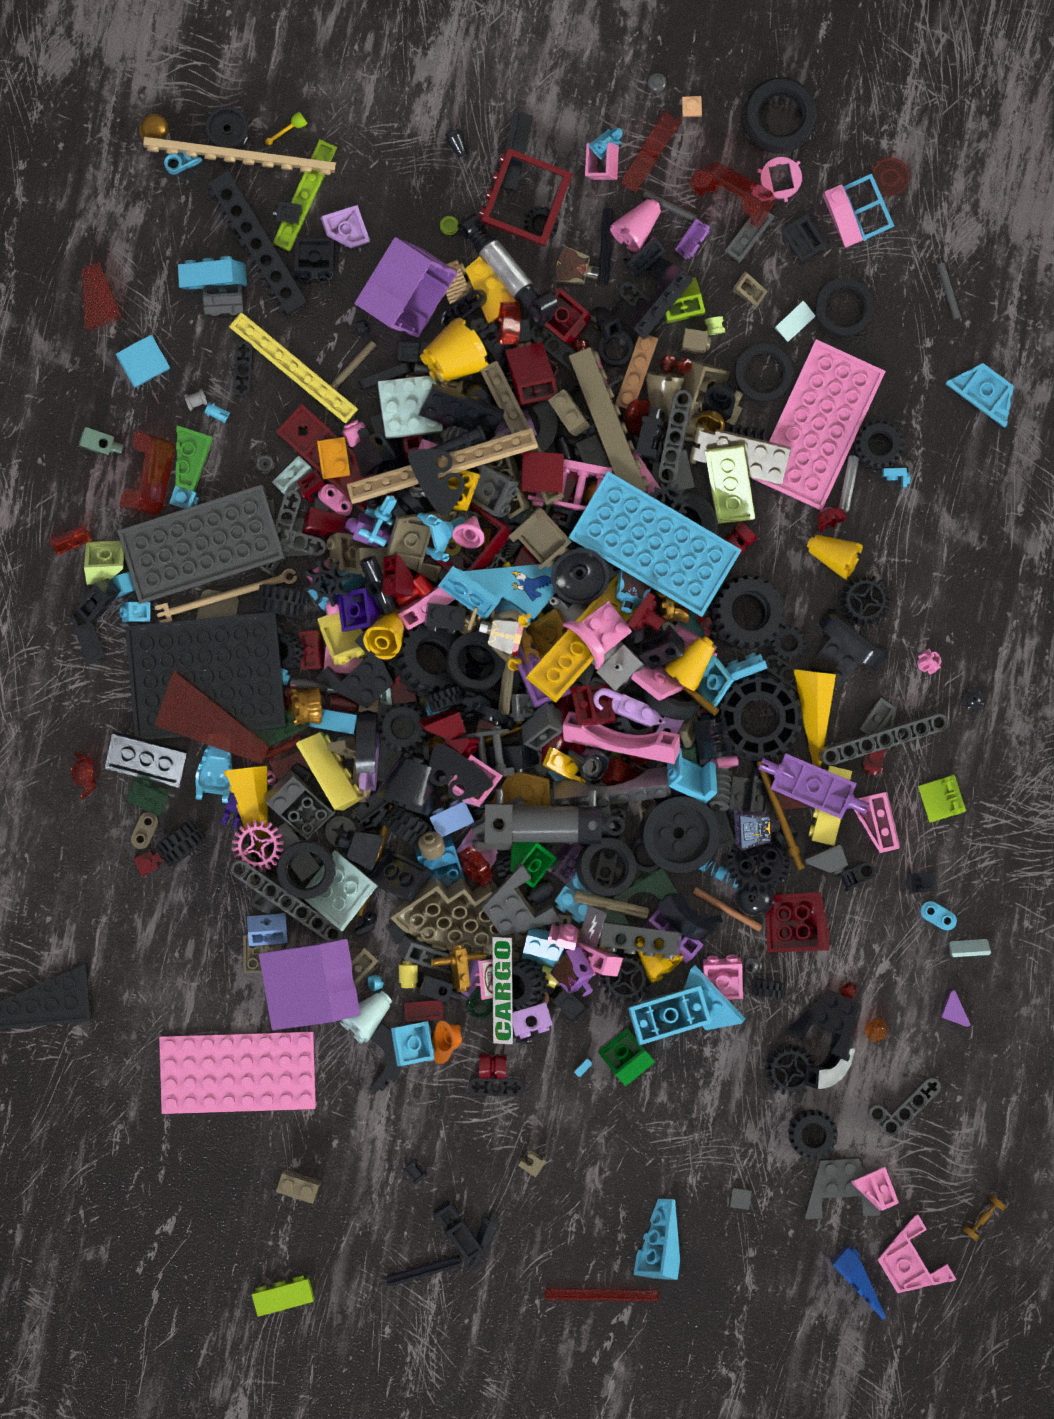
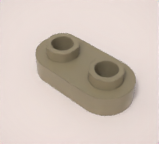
M146 812L140 816L131 836V842L134 847L144 849L150 844L159 824L158 817L154 813ZM147 818L152 820L149 826L145 824ZM138 836L144 837L142 843L137 841Z

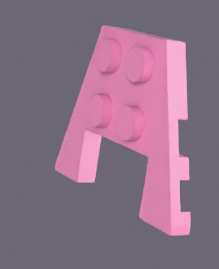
M918 1214L908 1222L877 1259L897 1293L956 1280L948 1264L929 1273L910 1242V1239L927 1230Z

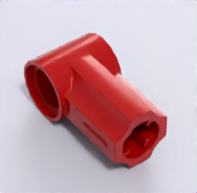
M421 572L413 577V596L394 598L398 605L404 607L418 597L426 596L434 587Z

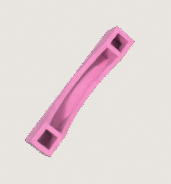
M568 712L563 723V738L567 742L675 764L680 752V735L659 731L647 735H631L611 730L601 724L578 725L576 713Z

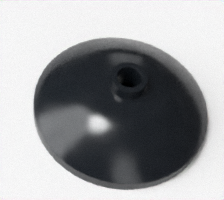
M574 548L560 555L555 561L551 571V581L555 592L563 600L573 604H587L598 599L606 590L609 582V570L605 560L597 552L587 548ZM581 569L583 572L581 574H577L576 571Z

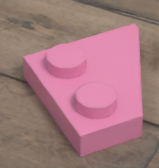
M885 1167L851 1181L879 1210H885L899 1203Z

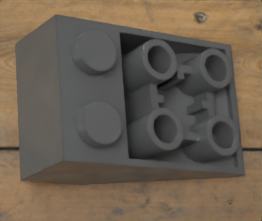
M291 769L264 795L266 804L307 840L334 814L325 802Z

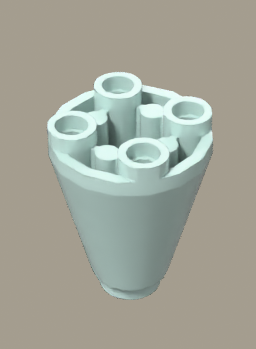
M383 991L376 993L359 1003V1016L343 1019L340 1023L346 1030L351 1029L355 1033L353 1036L359 1043L368 1042L388 1011L392 1000Z

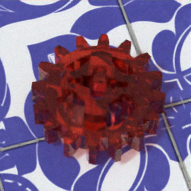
M467 847L459 853L461 868L471 881L477 882L478 886L482 885V887L492 881L491 877L493 875L490 873V864L480 852L475 851L473 847Z

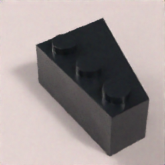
M519 742L501 744L504 764H506V768L514 767V773L524 772V768L539 764L537 750L524 744H519ZM485 744L487 765L495 770L494 744ZM477 747V750L471 755L479 760Z

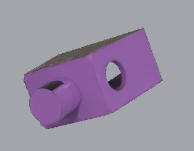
M580 947L575 948V950L565 951L550 974L567 993L580 991L583 996H587L593 991L588 983L594 975L593 970Z

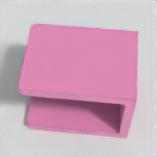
M611 142L607 143L606 173H597L598 156L588 146L590 143H587L585 176L593 180H617L619 146Z

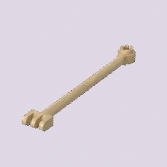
M286 569L282 575L169 608L168 603L157 605L155 610H164V612L158 613L157 617H166V619L160 620L159 623L173 622L172 615L259 590V585L262 584L276 585L284 582L293 584L297 580V575L293 576L292 580H287L286 576L288 573L294 575L296 572L293 569Z

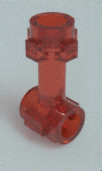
M665 354L660 368L669 373L674 368H677L678 372L684 373L691 370L692 363L686 358H682V361H675L676 357Z

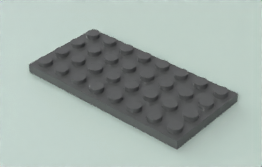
M263 485L118 530L139 604L285 559Z

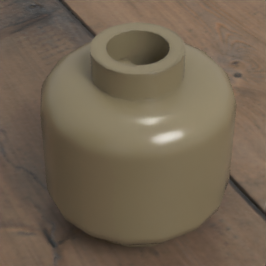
M430 831L424 833L419 838L418 846L424 858L435 860L444 854L445 844L439 833Z

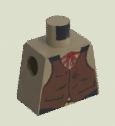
M561 245L553 283L584 285L586 277L597 279L599 267L589 265L590 256Z

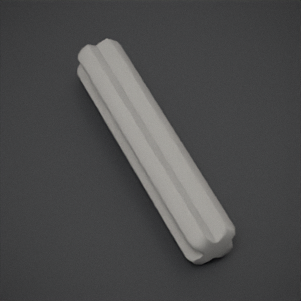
M850 455L848 458L839 507L844 512L849 511L859 462L858 456Z

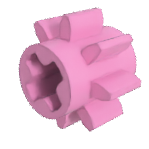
M930 649L918 655L917 664L921 671H928L930 675L941 668V657L937 652L931 653Z

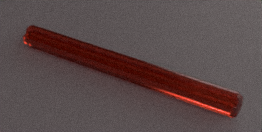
M545 1290V1300L658 1302L659 1292Z

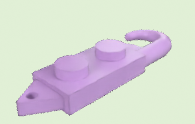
M601 688L594 694V704L600 710H603V707L599 704V697L605 695L612 698V709L621 716L649 728L652 725L666 723L661 715L648 704L627 695H622L608 688Z

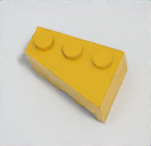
M480 256L465 268L473 290L481 289L487 295V301L481 307L487 324L491 321L493 323L496 322L518 302L509 294L504 285H502L503 283L498 280L497 276H495L496 274L493 273Z

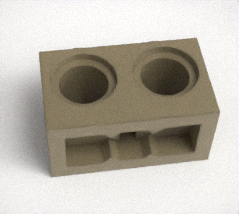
M685 328L681 352L704 355L705 351H709L711 337H708V332Z

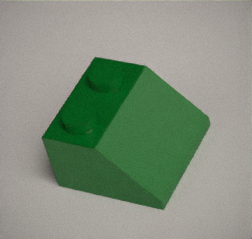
M515 842L511 849V872L513 873L516 870V866L522 862L531 876V879L525 883L534 888L557 858L537 842Z
M628 1028L598 1051L624 1086H627L655 1063L644 1047L638 1044L637 1039Z

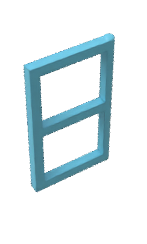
M872 174L843 186L863 241L895 227ZM870 179L879 200L854 210L846 190ZM881 204L889 225L865 235L856 214Z

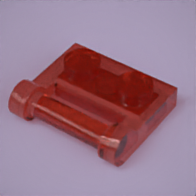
M299 735L294 736V739L278 747L264 751L278 781L292 768L296 761L305 768H309L301 751L277 762L274 759V756L297 746L296 743L301 741Z

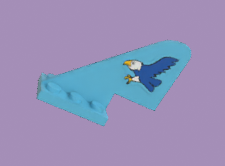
M540 564L462 571L452 566L438 585L439 588L471 611L475 607L478 608L477 615L484 620L495 609L502 597L525 614L530 613L531 618L534 620L556 593L551 581L553 566L551 565L549 568L545 566L540 570L538 568Z

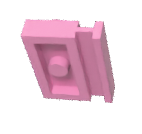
M552 923L547 943L554 942L556 946L575 950L579 929L571 924L556 926L555 923Z

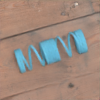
M712 861L707 868L708 862L699 868V870L705 872L714 862L711 876L716 872L714 878L716 877L721 881L728 871L727 867L720 864L713 872L715 861ZM728 872L726 884L731 880V878L728 880L730 872ZM734 881V884H733L732 887L736 888V887L738 886V884L736 885V884H735V881Z

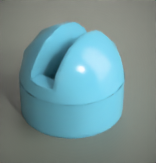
M373 975L368 977V986L371 991H376L383 987L384 982H381V979H383L381 976Z

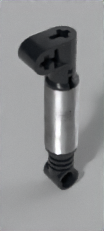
M474 213L460 221L458 229L461 235L474 243V246L478 249V255L496 274L495 276L503 283L502 285H504L509 294L523 305L539 326L549 322L558 307L556 297L550 291L538 295L534 290L533 283L506 249L484 229L485 226L480 222L481 218L478 214Z

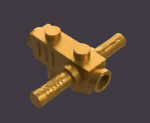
M463 945L451 946L452 950H449L450 954L448 957L431 959L433 967L449 964L452 968L450 980L454 984V989H457V992L469 991L468 987H471L468 963L470 961L486 959L487 955L483 952L469 954L466 952V948L463 949Z

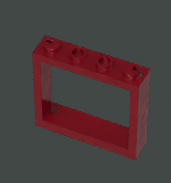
M508 148L506 152H502L499 162L502 163L500 169H496L492 180L495 183L493 188L489 187L485 196L488 201L486 206L482 205L479 213L481 217L480 222L545 247L573 173ZM511 157L562 177L540 237L489 217Z
M470 502L469 508L499 529L498 533L468 569V571L482 570L492 561L507 542L508 536L512 532L508 529L510 525L503 519L498 521L494 518V515ZM433 559L447 571L452 566L457 568L449 561L444 562L443 560Z

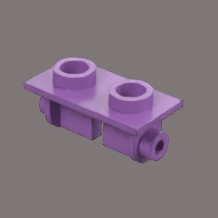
M696 218L675 248V251L684 259L693 257L700 246L697 243L699 241L702 242L707 234H709L710 227L705 223H701Z

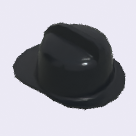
M725 380L722 383L714 384L707 390L703 403V412L707 410L716 411L723 417L724 422L731 418L735 405L734 390L726 384Z

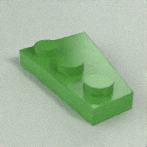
M177 425L176 486L196 491L213 437Z

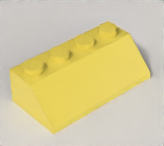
M319 732L297 742L296 745L335 810L344 811L363 799L361 796L362 790L351 779L353 777L348 767H344L341 762L343 760L342 756L328 751V743L333 742L328 734L325 735V733Z

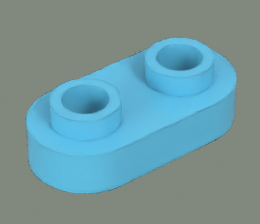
M925 902L920 908L921 916L943 930H951L957 923L956 916L952 912L935 902ZM930 907L934 909V913L932 915H929L927 913V910ZM949 917L950 923L946 925L944 919Z

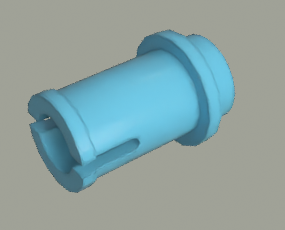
M209 402L204 412L208 417L210 415L223 423L226 422L230 414L229 411L215 406L214 402L213 404Z

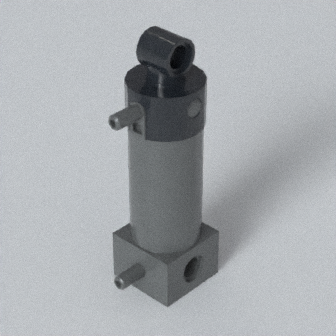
M497 788L495 803L485 804V843L512 844V842L601 845L602 835H620L625 829V822L620 816H602V806H596V790H589V805L530 806L503 803V789ZM497 818L502 819L504 827L496 828L494 820ZM613 820H618L621 823V828L617 831H613L610 828V823Z

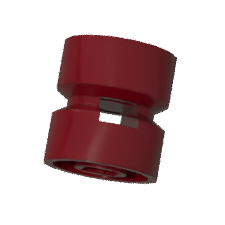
M740 521L733 528V533L729 532L723 539L741 549L738 556L740 557L746 551V546H751L758 538Z
M480 1054L479 1078L490 1079L491 1076H494L495 1079H506L507 1054H496L494 1057L491 1054Z

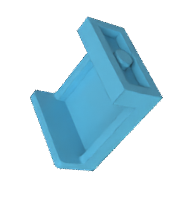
M680 748L675 764L667 763L668 786L707 803L717 794L716 764L709 761L703 767L683 759L682 749Z

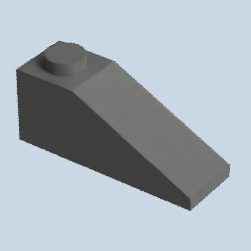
M403 936L397 953L404 960L452 975V968L449 964L434 967L431 965V959L448 957L450 952L435 949L430 944L423 941L421 943L414 937Z

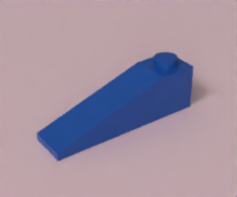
M846 1245L830 1259V1262L884 1320L886 1316L863 1264L858 1258L860 1256L859 1252L853 1246L849 1248Z

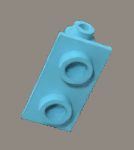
M614 128L612 131L608 129L588 146L602 159L607 155L608 142L617 146L622 143L619 139L622 137L623 132L620 128Z

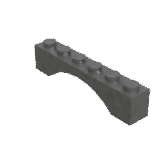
M668 768L648 769L633 780L613 786H591L571 779L554 781L555 805H589V790L597 791L596 806L671 797V787L668 786L667 777Z

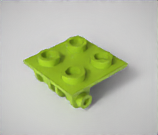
M955 775L918 786L929 823L966 812Z

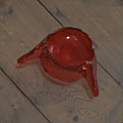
M75 752L74 756L80 761L73 765L71 776L76 785L84 787L81 799H85L97 786L93 773V759Z

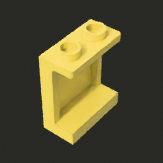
M339 612L317 619L319 629L334 666L337 664H347L356 657L360 659L367 656L355 642L363 633L362 629L342 632Z

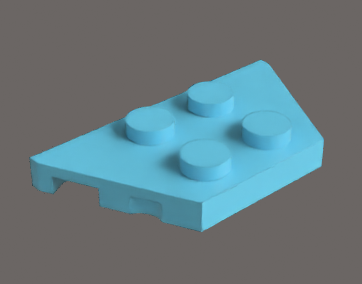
M984 363L946 382L948 387L1004 428L1007 426L1014 386Z
M694 965L690 969L684 989L701 986L712 1022L703 1025V1028L710 1030L743 1023L746 1018Z

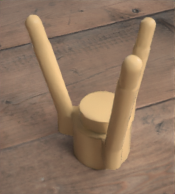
M474 608L472 615L465 616L464 629L460 631L461 633L475 632L481 620L480 616L475 618L478 608Z

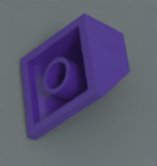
M366 588L350 591V594L346 597L340 593L337 594L342 632L371 627L376 622L380 610L374 597L367 593Z

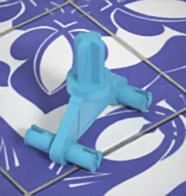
M386 496L382 505L378 506L376 510L367 507L364 514L375 518L372 532L360 527L358 534L367 538L368 542H375L383 547L385 546L387 539L378 536L377 532L382 523L391 526L394 519H391V511L397 502L394 496Z
M419 513L417 516L418 520L430 526L435 547H427L426 554L431 555L435 560L448 561L449 555L444 553L450 538L453 537L452 532L454 528L465 522V518L460 516L449 522L442 521L429 513Z

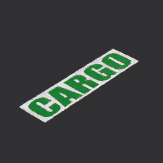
M492 937L493 1043L513 1044L512 938Z

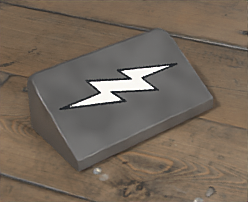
M588 905L579 937L580 941L597 948L607 913L606 909Z

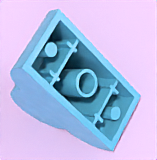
M701 986L652 997L628 1007L639 1045L712 1023Z

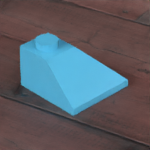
M715 655L711 656L697 690L716 707L734 679Z

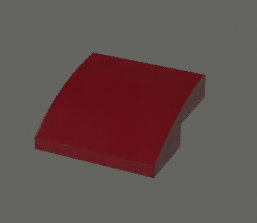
M523 452L521 491L562 493L564 454Z
M608 684L591 687L590 685L571 688L578 725H598L616 721L610 697L605 695L599 697V704L603 707V710L598 709L593 701L596 691L601 688L609 689Z

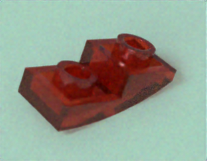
M501 302L498 321L501 323L498 342L501 344H518L520 334L519 303Z

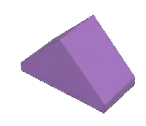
M950 990L940 1017L966 1027L970 1026L955 990Z

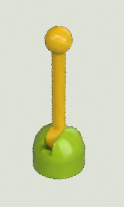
M298 111L292 116L289 126L272 138H267L265 143L266 145H272L275 139L292 127L302 128L308 123Z

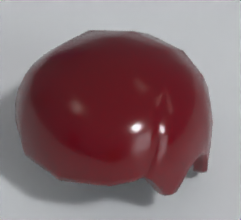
M837 506L825 507L820 510L817 515L818 530L825 531L827 525L835 528L837 523L845 521L846 514L844 510Z

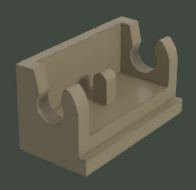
M528 1150V1161L520 1158L518 1166L536 1177L546 1163V1157H541L534 1151Z

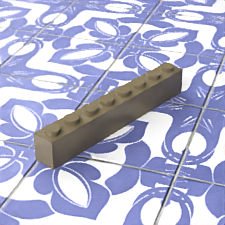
M589 347L570 355V361L615 475L647 493V487H649L646 476L642 477L641 462L639 458L635 459L634 444L632 440L628 441L626 433H628L625 422L621 423L619 415H621L618 404L614 405L612 401L614 393L611 386L607 387L605 383L607 375L604 369H600L598 365L600 358L597 351H593Z

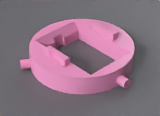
M777 157L767 162L763 170L758 169V173H761L760 181L764 191L773 198L784 199V202H788V198L798 191L802 182V173L798 166L800 161L798 160L795 163L789 158ZM789 164L794 188L774 192L769 167Z

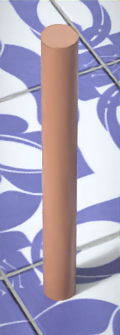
M697 887L694 889L692 894L758 932L761 930L762 924Z

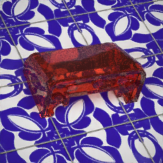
M712 162L696 170L689 180L693 193L701 198L707 192L715 194L719 186L743 198L742 209L744 213L751 217L750 224L760 229L775 202L774 194L769 189L719 162Z
M134 431L132 444L136 450L144 452L145 459L139 489L124 491L119 507L128 511L158 515L164 507L175 447L166 439Z

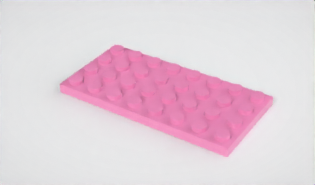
M816 339L769 442L791 447L782 485L755 478L752 479L818 510H822L886 371Z
M314 1031L159 1037L162 1114L316 1109Z

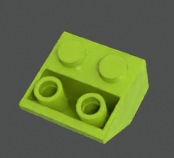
M696 277L692 278L691 284L665 314L667 324L705 314Z

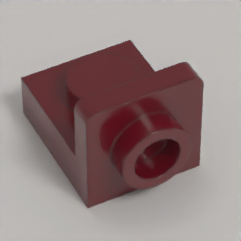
M316 469L297 481L300 487L298 490L304 500L308 499L311 503L315 502L312 494L325 486L320 473Z
M885 750L864 755L862 769L866 770V774L877 776L878 772L882 773Z

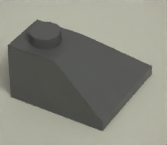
M836 844L802 859L806 864L829 873L834 872L835 875L845 871L844 867L848 866L841 844Z

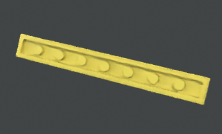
M240 313L229 327L249 342L251 346L345 424L358 411V408L246 315Z

